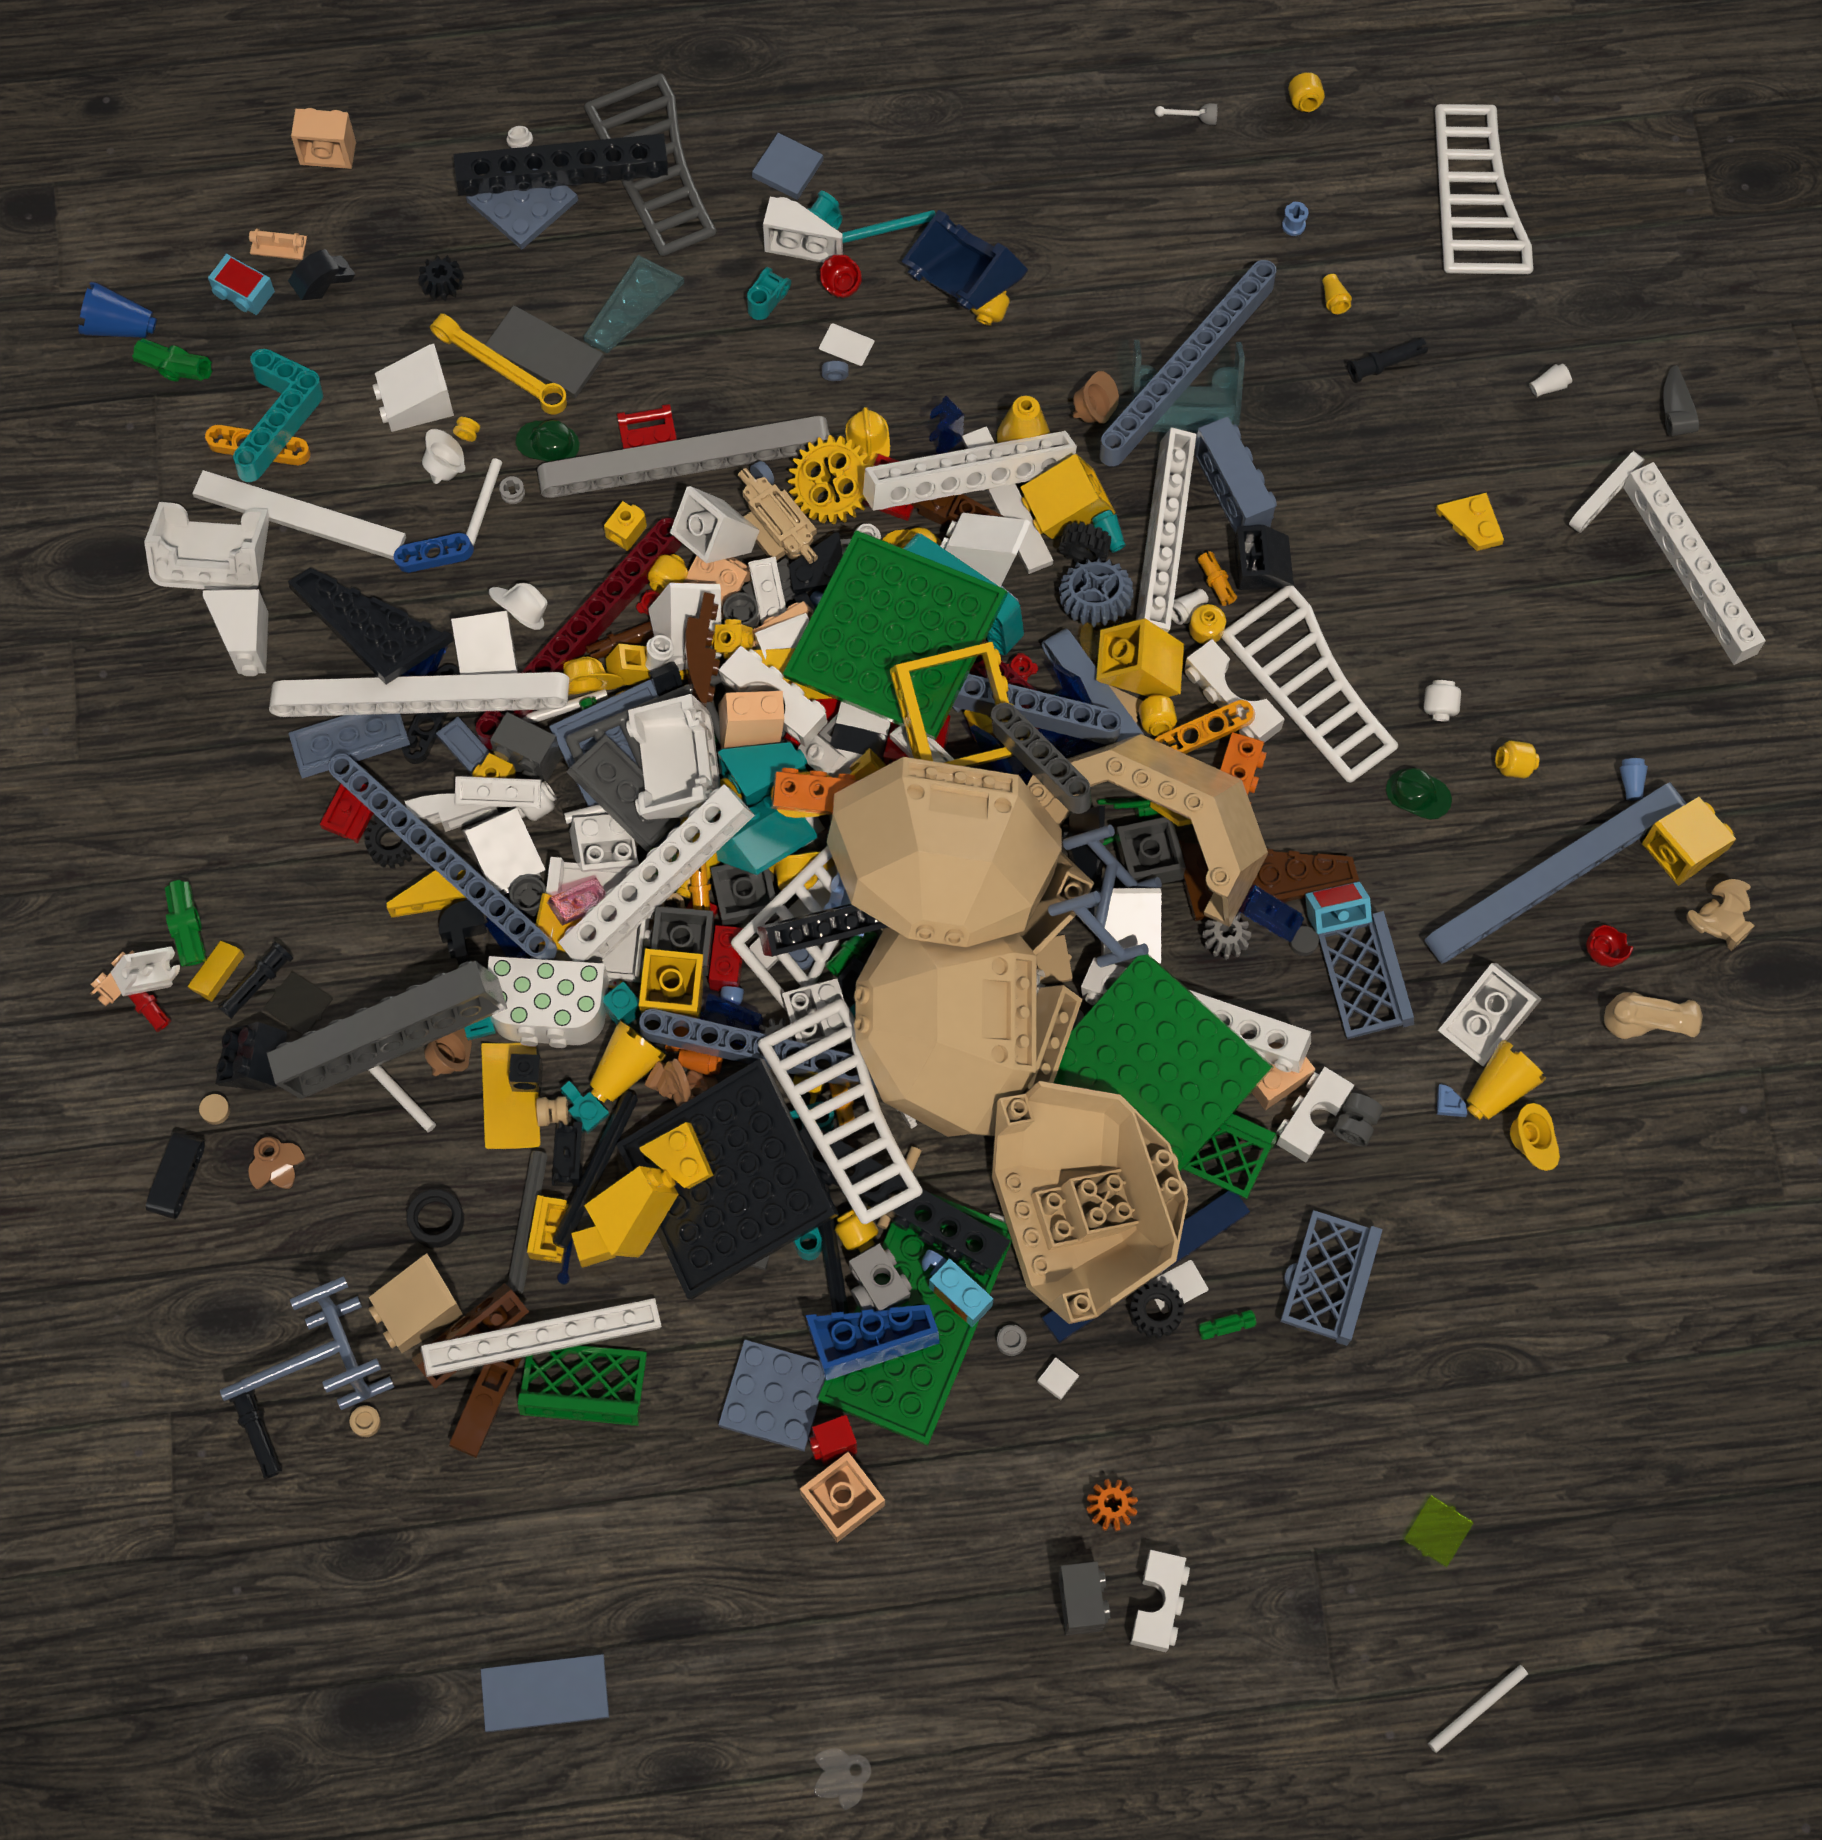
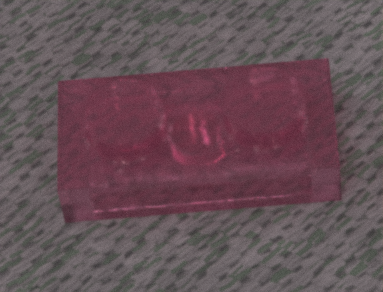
M594 878L550 897L547 904L563 926L585 916V913L590 908L597 906L605 898L606 892L597 878Z

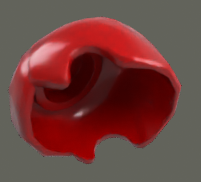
M847 255L831 256L824 261L820 269L822 285L830 294L837 298L850 297L858 291L862 283L861 270Z
M1608 925L1594 928L1587 940V951L1590 957L1600 966L1610 968L1622 964L1633 951V946H1628L1627 934L1619 932L1614 927Z

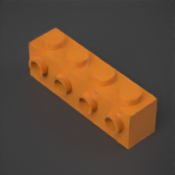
M1232 732L1220 770L1241 779L1247 795L1249 792L1255 793L1259 777L1254 776L1256 768L1262 769L1267 754L1262 752L1264 741Z
M782 768L781 772H776L774 775L771 809L833 815L834 794L859 780H855V775L838 774V778L827 777V772L810 771V775L798 774V769Z

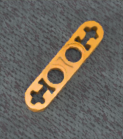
M214 425L206 431L205 439L212 451L233 455L238 448V442L246 438L252 430ZM222 435L223 439H219L218 443H215L214 439ZM292 437L286 444L287 449L283 448L273 462L290 465L305 464L309 460L311 453L307 442L304 439ZM297 448H301L302 452H298L294 456L292 451H297Z
M1238 700L1159 735L1155 738V741L1160 743L1166 741L1169 745L1176 742L1173 737L1177 735L1183 748L1179 749L1177 744L1171 746V748L1187 754L1232 732L1249 726L1255 719V709L1248 701ZM1239 707H1243L1244 710L1249 709L1245 720H1242L1240 717L1231 719L1234 723L1232 726H1230L1229 720L1224 715L1229 712L1231 717L1237 715ZM1213 718L1223 719L1224 727L1221 731L1212 732L1209 729V723ZM1189 729H1195L1199 734L1197 741L1192 744L1186 743L1183 738L1184 733Z

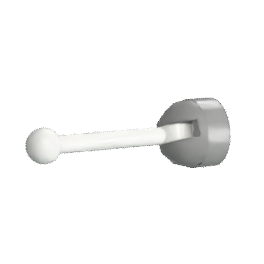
M1214 103L1205 104L1199 111L1164 109L1162 106H1158L1155 109V114L1158 117L1164 114L1199 116L1205 124L1216 125L1218 104Z

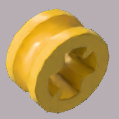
M459 417L453 433L463 440L472 442L477 438L476 433L479 432L480 425L470 418Z

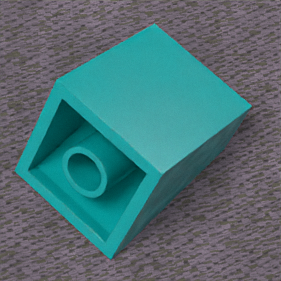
M791 742L728 748L718 751L721 775L723 778H728L735 785L738 794L742 793V801L748 808L755 806L763 801L765 797L771 795L774 775L776 772H781L782 768L798 769L799 772H808L805 767L807 760L800 749L795 750Z

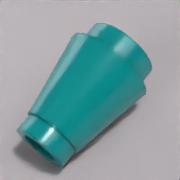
M1111 510L1105 511L1092 519L1094 528L1100 527L1102 531H1107L1108 535L1111 536V553L1117 552L1126 546L1117 515H1113Z

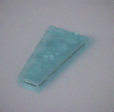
M638 255L584 335V341L606 353L610 352L684 284V278Z

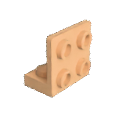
M696 556L684 583L720 584L721 620H723V605L726 599L732 594L739 593L744 582L752 581L749 566L735 557L706 564L701 558Z

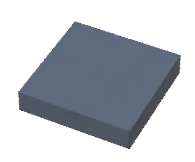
M778 133L752 171V178L798 200L822 164L823 154Z

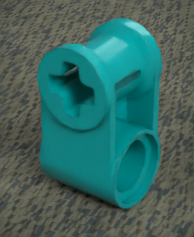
M821 190L818 193V199L811 209H807L838 230L843 220L839 203L833 196Z
M766 267L747 293L749 316L756 320L766 319L788 293L791 279H784L773 273L770 267Z

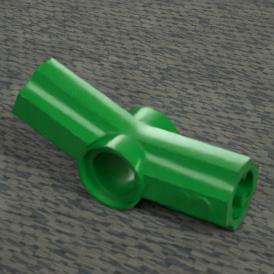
M144 338L140 341L138 340L134 346L132 357L135 362L156 369L163 377L171 381L178 382L181 377L202 381L203 379H209L212 373V362L207 357L188 354L180 347L171 345L167 348Z
M181 880L172 881L165 887L169 913L166 914L167 926L171 937L175 939L181 966H195L207 961L200 931H202L200 917L196 907H194L192 889L189 882Z

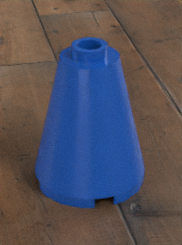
M90 282L91 289L87 288L80 313V318L85 319L84 326L79 325L78 327L80 334L147 338L148 333H154L157 318L152 317V311L98 283Z

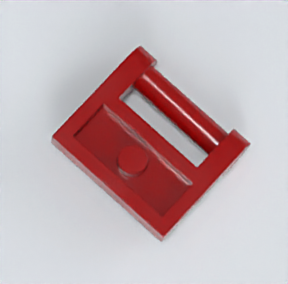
M670 404L662 405V408L637 413H617L623 449L677 440ZM664 419L665 424L628 430L627 426Z

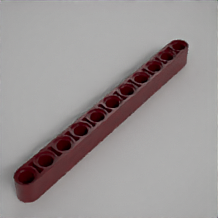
M664 518L657 522L521 673H540L543 670H550V672L564 674L563 666L565 662L581 658L586 652L585 646L593 644L649 583L648 572L660 555L675 554L681 547L682 542L673 535L671 537H664V535L670 533L674 519ZM651 552L656 553L654 556L651 557L646 556L648 553ZM632 572H639L635 576H629ZM615 591L621 592L619 595L616 596L611 595ZM596 611H604L600 615H593ZM580 630L586 631L582 635H575V633ZM561 650H568L566 654H557ZM514 710L511 714L523 719L524 716L533 710ZM486 711L476 723L478 737L487 749H493L490 741L493 734L485 735L488 730H496L505 716L503 715L505 711Z

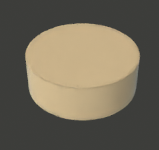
M211 1094L201 1101L199 1112L207 1123L217 1125L223 1123L228 1118L230 1106L223 1096Z
M360 1406L350 1416V1427L360 1437L373 1436L381 1426L380 1415L370 1406Z

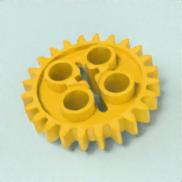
M829 435L827 443L818 437V446L808 442V452L802 449L799 450L803 458L801 460L793 459L798 465L797 469H789V472L795 475V478L788 480L789 484L795 486L789 493L792 496H798L794 502L797 506L803 505L801 507L804 514L810 512L809 518L812 520L819 516V522L825 524L828 517L833 525L836 524L837 517L845 523L847 520L846 514L848 513L855 518L856 508L865 510L861 503L863 500L867 501L863 495L865 468L874 466L866 464L870 460V456L868 454L861 455L864 449L860 445L855 447V442L851 439L845 444V438L839 436L837 442H835L834 437ZM826 457H828V465L830 472L835 477H837L833 479V484L835 486L837 493L839 494V502H836L834 487L828 483L831 481V475L829 473L827 466L825 465L824 459ZM846 457L845 466L837 469L836 462L838 459ZM815 466H821L820 474L816 477H811V470ZM852 482L854 485L853 490L849 494H844V486ZM823 491H828L826 501L819 503V494Z

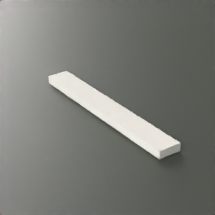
M204 470L192 493L194 498L242 513L253 508L268 509L269 521L392 560H394V552L404 544L406 535L403 532Z
M653 1298L421 1346L426 1377L657 1330L661 1328L656 1300Z

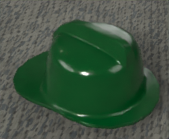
M556 420L533 421L525 424L518 431L515 442L518 450L524 456L546 462L575 458L579 452L580 445L575 432L564 423Z
M1421 769L1399 770L1387 781L1386 792L1392 804L1421 818L1429 820L1439 819L1446 815L1451 808L1452 797L1448 787L1439 779L1428 775L1427 772Z

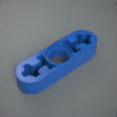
M456 533L402 545L396 549L393 558L401 571L410 573L465 561L472 556L474 546L467 535ZM463 543L464 545L461 547V550L457 551L456 549L459 548V544ZM440 548V553L437 557H427L430 549ZM411 555V557H409L408 559L409 561L404 562V560H406V556Z

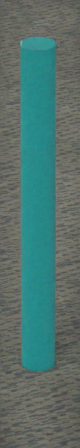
M931 210L843 232V243L930 222L935 216V211Z

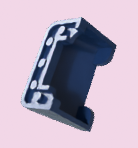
M940 210L937 211L901 261L909 268L907 273L918 282L923 279L958 299L957 303L968 311L972 308L978 310L1022 280L1028 272V269L1007 247L1000 243L992 246L969 233L962 225H955L949 219V216Z

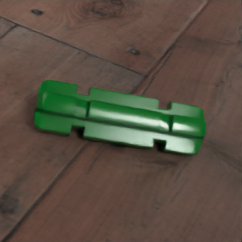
M1252 1310L1241 1312L1239 1316L1233 1314L1214 1319L1213 1323L1210 1321L1203 1322L1198 1326L1199 1334L1203 1340L1213 1338L1215 1334L1221 1336L1240 1331L1242 1327L1244 1329L1251 1328L1256 1325V1317Z

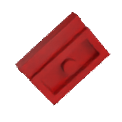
M341 784L320 826L324 830L359 843L374 813ZM363 784L360 792L365 791L368 785Z

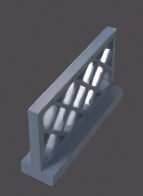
M1384 911L1374 913L1370 923L1318 934L1347 1039L1403 1025V1028L1414 1025L1413 1012ZM1369 926L1371 937L1366 945L1353 938L1357 929ZM1337 934L1346 940L1337 952L1327 946L1325 937ZM1349 942L1363 949L1356 961L1342 954ZM1372 942H1374L1375 949L1370 947ZM1367 951L1378 957L1379 962L1374 971L1360 964ZM1330 953L1335 956L1333 961L1331 960ZM1339 958L1353 965L1346 978L1334 971V966ZM1357 968L1371 975L1363 988L1349 981ZM1380 968L1382 970L1383 976L1378 974ZM1374 978L1386 984V990L1381 997L1367 990ZM1337 980L1343 982L1340 988L1338 986ZM1346 985L1360 992L1353 1005L1342 999L1341 993ZM1364 994L1378 1001L1371 1015L1357 1007ZM1387 995H1389L1390 1002L1385 1000ZM1383 1004L1393 1010L1395 1019L1383 1022L1376 1018L1375 1015ZM1344 1006L1350 1009L1348 1014H1346ZM1354 1011L1368 1018L1362 1028L1350 1029L1349 1019Z
M1313 1210L1280 1322L1335 1339L1336 1343L1347 1346L1353 1337L1383 1229L1374 1226L1368 1228ZM1316 1220L1328 1223L1333 1234L1320 1240L1314 1230ZM1348 1230L1360 1233L1359 1243L1349 1249L1340 1235ZM1313 1237L1315 1243L1309 1245L1311 1238ZM1336 1237L1343 1252L1330 1258L1322 1243ZM1318 1246L1325 1261L1312 1267L1306 1257L1307 1251ZM1356 1250L1355 1257L1353 1258L1351 1252ZM1346 1255L1352 1265L1351 1271L1340 1276L1333 1261ZM1305 1264L1308 1270L1302 1272L1303 1265ZM1328 1264L1336 1279L1322 1285L1315 1270ZM1310 1273L1318 1288L1304 1295L1298 1284L1299 1279ZM1346 1278H1348L1347 1285L1343 1282ZM1339 1283L1344 1296L1343 1299L1332 1304L1325 1289ZM1297 1291L1299 1298L1294 1300V1296ZM1320 1292L1328 1307L1314 1313L1306 1298ZM1300 1301L1303 1302L1310 1315L1302 1320L1289 1316L1291 1307ZM1341 1305L1338 1313L1335 1307ZM1330 1310L1336 1320L1334 1331L1322 1327L1317 1316ZM1312 1319L1314 1324L1308 1323V1321Z

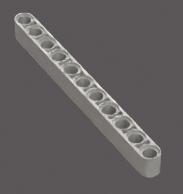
M814 416L548 462L540 465L537 468L542 496L555 498L751 464L758 461L801 455L800 449L806 452L809 451L808 442L818 446V437L827 443L830 432L827 419L823 416Z

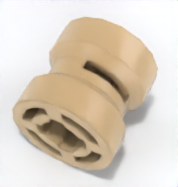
M559 1096L555 1100H549L546 1097L537 1098V1121L539 1127L559 1122L568 1125L567 1096Z

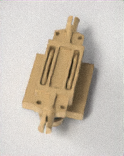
M747 468L743 469V471L741 470L738 476L746 484L743 490V497L748 502L749 509L751 510L744 518L760 530L755 542L767 557H776L777 561L784 555H787L790 559L796 560L803 555L809 564L813 563V561L815 562L818 559V555L810 547V544L813 542V536L817 534L815 526L785 490L780 491L775 484L772 486L765 477L755 480Z

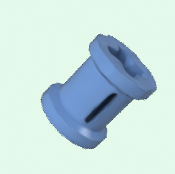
M1292 202L1286 206L1285 218L1282 222V229L1286 234L1298 236L1304 232L1306 227L1305 221L1309 214L1308 208L1301 202Z

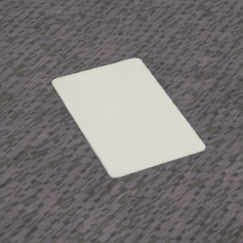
M832 323L819 349L862 366L874 344V340Z
M1192 1260L1150 1281L1153 1284H1157V1281H1162L1163 1285H1172L1174 1291L1177 1289L1180 1292L1179 1297L1183 1298L1184 1303L1208 1291L1207 1285ZM1155 1299L1163 1314L1167 1313L1168 1307L1166 1303Z

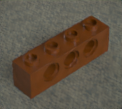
M504 1283L432 1343L510 1328L529 1311L512 1289ZM420 1352L411 1360L426 1377L422 1352ZM456 1371L426 1378L436 1389Z

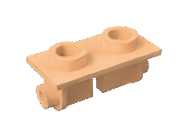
M255 229V231H250L249 241L252 242L250 255L303 260L307 236L299 235L298 233L293 235Z
M121 952L111 964L115 967L123 955L126 954ZM102 972L91 983L94 989L90 994L93 995L98 992L100 996L97 999L104 1006H107L109 1003L113 1004L121 994L111 972L108 975Z

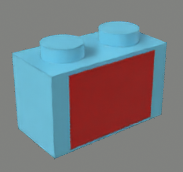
M228 254L223 257L208 277L214 295L222 300H230L243 312L249 311L255 315L260 312L275 292L271 279L268 276Z
M1360 882L1305 894L1307 917L1317 934L1372 922L1370 897Z
M951 1259L929 1279V1288L971 1327L993 1305V1298Z

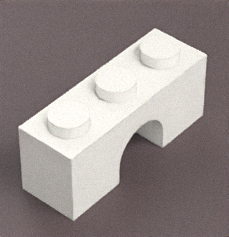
M1326 1067L1323 1068L1320 1075L1314 1072L1306 1085L1310 1089L1305 1098L1301 1095L1298 1097L1291 1109L1295 1114L1290 1121L1284 1119L1276 1134L1280 1135L1276 1145L1307 1163L1324 1134L1323 1130L1313 1124L1310 1113L1322 1109L1336 1116L1354 1087V1084Z
M1150 1550L1148 1553L1142 1584L1155 1587L1160 1591L1163 1597V1606L1156 1612L1138 1610L1135 1617L1131 1645L1167 1652L1169 1645L1175 1646L1178 1628L1173 1627L1175 1615H1181L1184 1597L1179 1596L1181 1585H1187L1190 1567L1185 1566L1186 1558Z

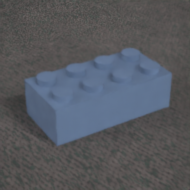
M1225 417L1198 428L1194 455L1235 534L1237 526L1266 525L1270 527L1274 518L1275 507L1277 506L1276 499L1272 492L1267 491L1262 472L1259 469L1256 470L1252 463L1253 457L1250 449L1243 446L1237 425H1232L1229 417Z

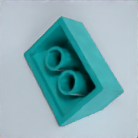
M769 795L760 803L749 808L755 816L716 852L717 859L722 863L758 875L816 839L817 833L805 817H786L776 809H771L772 799L771 795Z

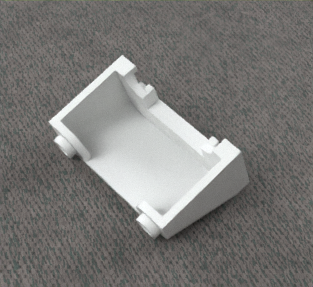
M159 502L144 541L150 578L154 583L164 587L207 590H256L261 579L269 526L268 509H248L242 515L241 525L191 522L188 519L187 511L181 505Z
M692 694L628 710L629 721L626 723L627 731L630 737H634L640 743L645 791L639 793L635 805L638 814L647 820L688 817L694 809L701 807L709 799V795L715 789L721 787L712 718L707 708Z

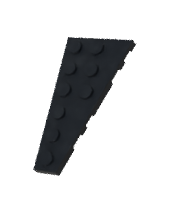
M312 568L307 569L288 581L289 588L386 685L453 642L451 633L435 630L431 624L425 621L418 622L410 618L408 613L374 597L369 599L361 595V591L353 587L348 589L338 584L336 579Z

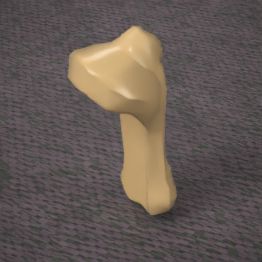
M1625 992L1617 995L1606 1006L1604 1024L1613 1035L1621 1039L1642 1036L1655 1029L1678 1032L1689 1037H1695L1700 1032L1703 1015L1700 1006L1692 1000L1677 1004L1668 1000L1644 997L1636 992Z

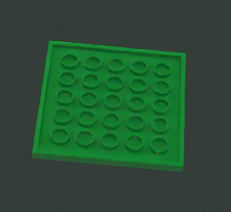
M856 530L783 672V676L790 681L905 728L890 669L898 664L984 644L1008 595L1007 590ZM977 656L909 672L927 737L934 740L937 739Z
M1146 954L1137 956L1072 1030L1054 1084L1121 1095L1170 1143L1172 1152L1178 1159L1179 1172H1181L1274 1066L1151 955Z

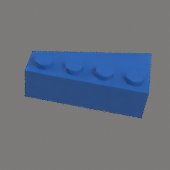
M929 1305L895 1307L883 1311L871 1309L862 1310L860 1313L848 1314L836 1312L825 1316H817V1314L806 1315L808 1328L826 1381L940 1343L939 1332Z

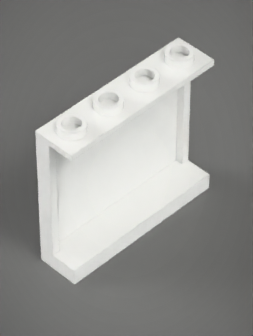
M550 857L546 892L558 898L566 897L567 901L584 906L583 919L585 913L590 908L597 906L611 888L618 886L632 868L582 872L577 863L564 862L559 857ZM654 874L652 876L651 882L656 880V878L658 877L657 874ZM638 892L631 896V901L636 899ZM617 911L611 915L610 921L615 919ZM655 911L600 962L605 964L609 980L641 983L646 947H651L653 931L649 930L650 919L655 918ZM596 931L590 935V941L594 939ZM539 944V952L544 950L545 945ZM557 950L554 959H552L574 962L567 953Z

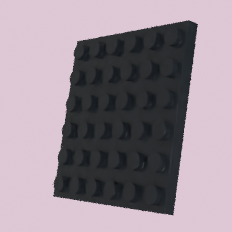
M761 1058L616 1143L629 1173L638 1166L661 1169L641 1152L640 1147L686 1122L691 1123L714 1176L690 1189L682 1187L675 1181L676 1185L674 1187L679 1195L656 1231L687 1299L692 1300L839 1215L765 1060Z

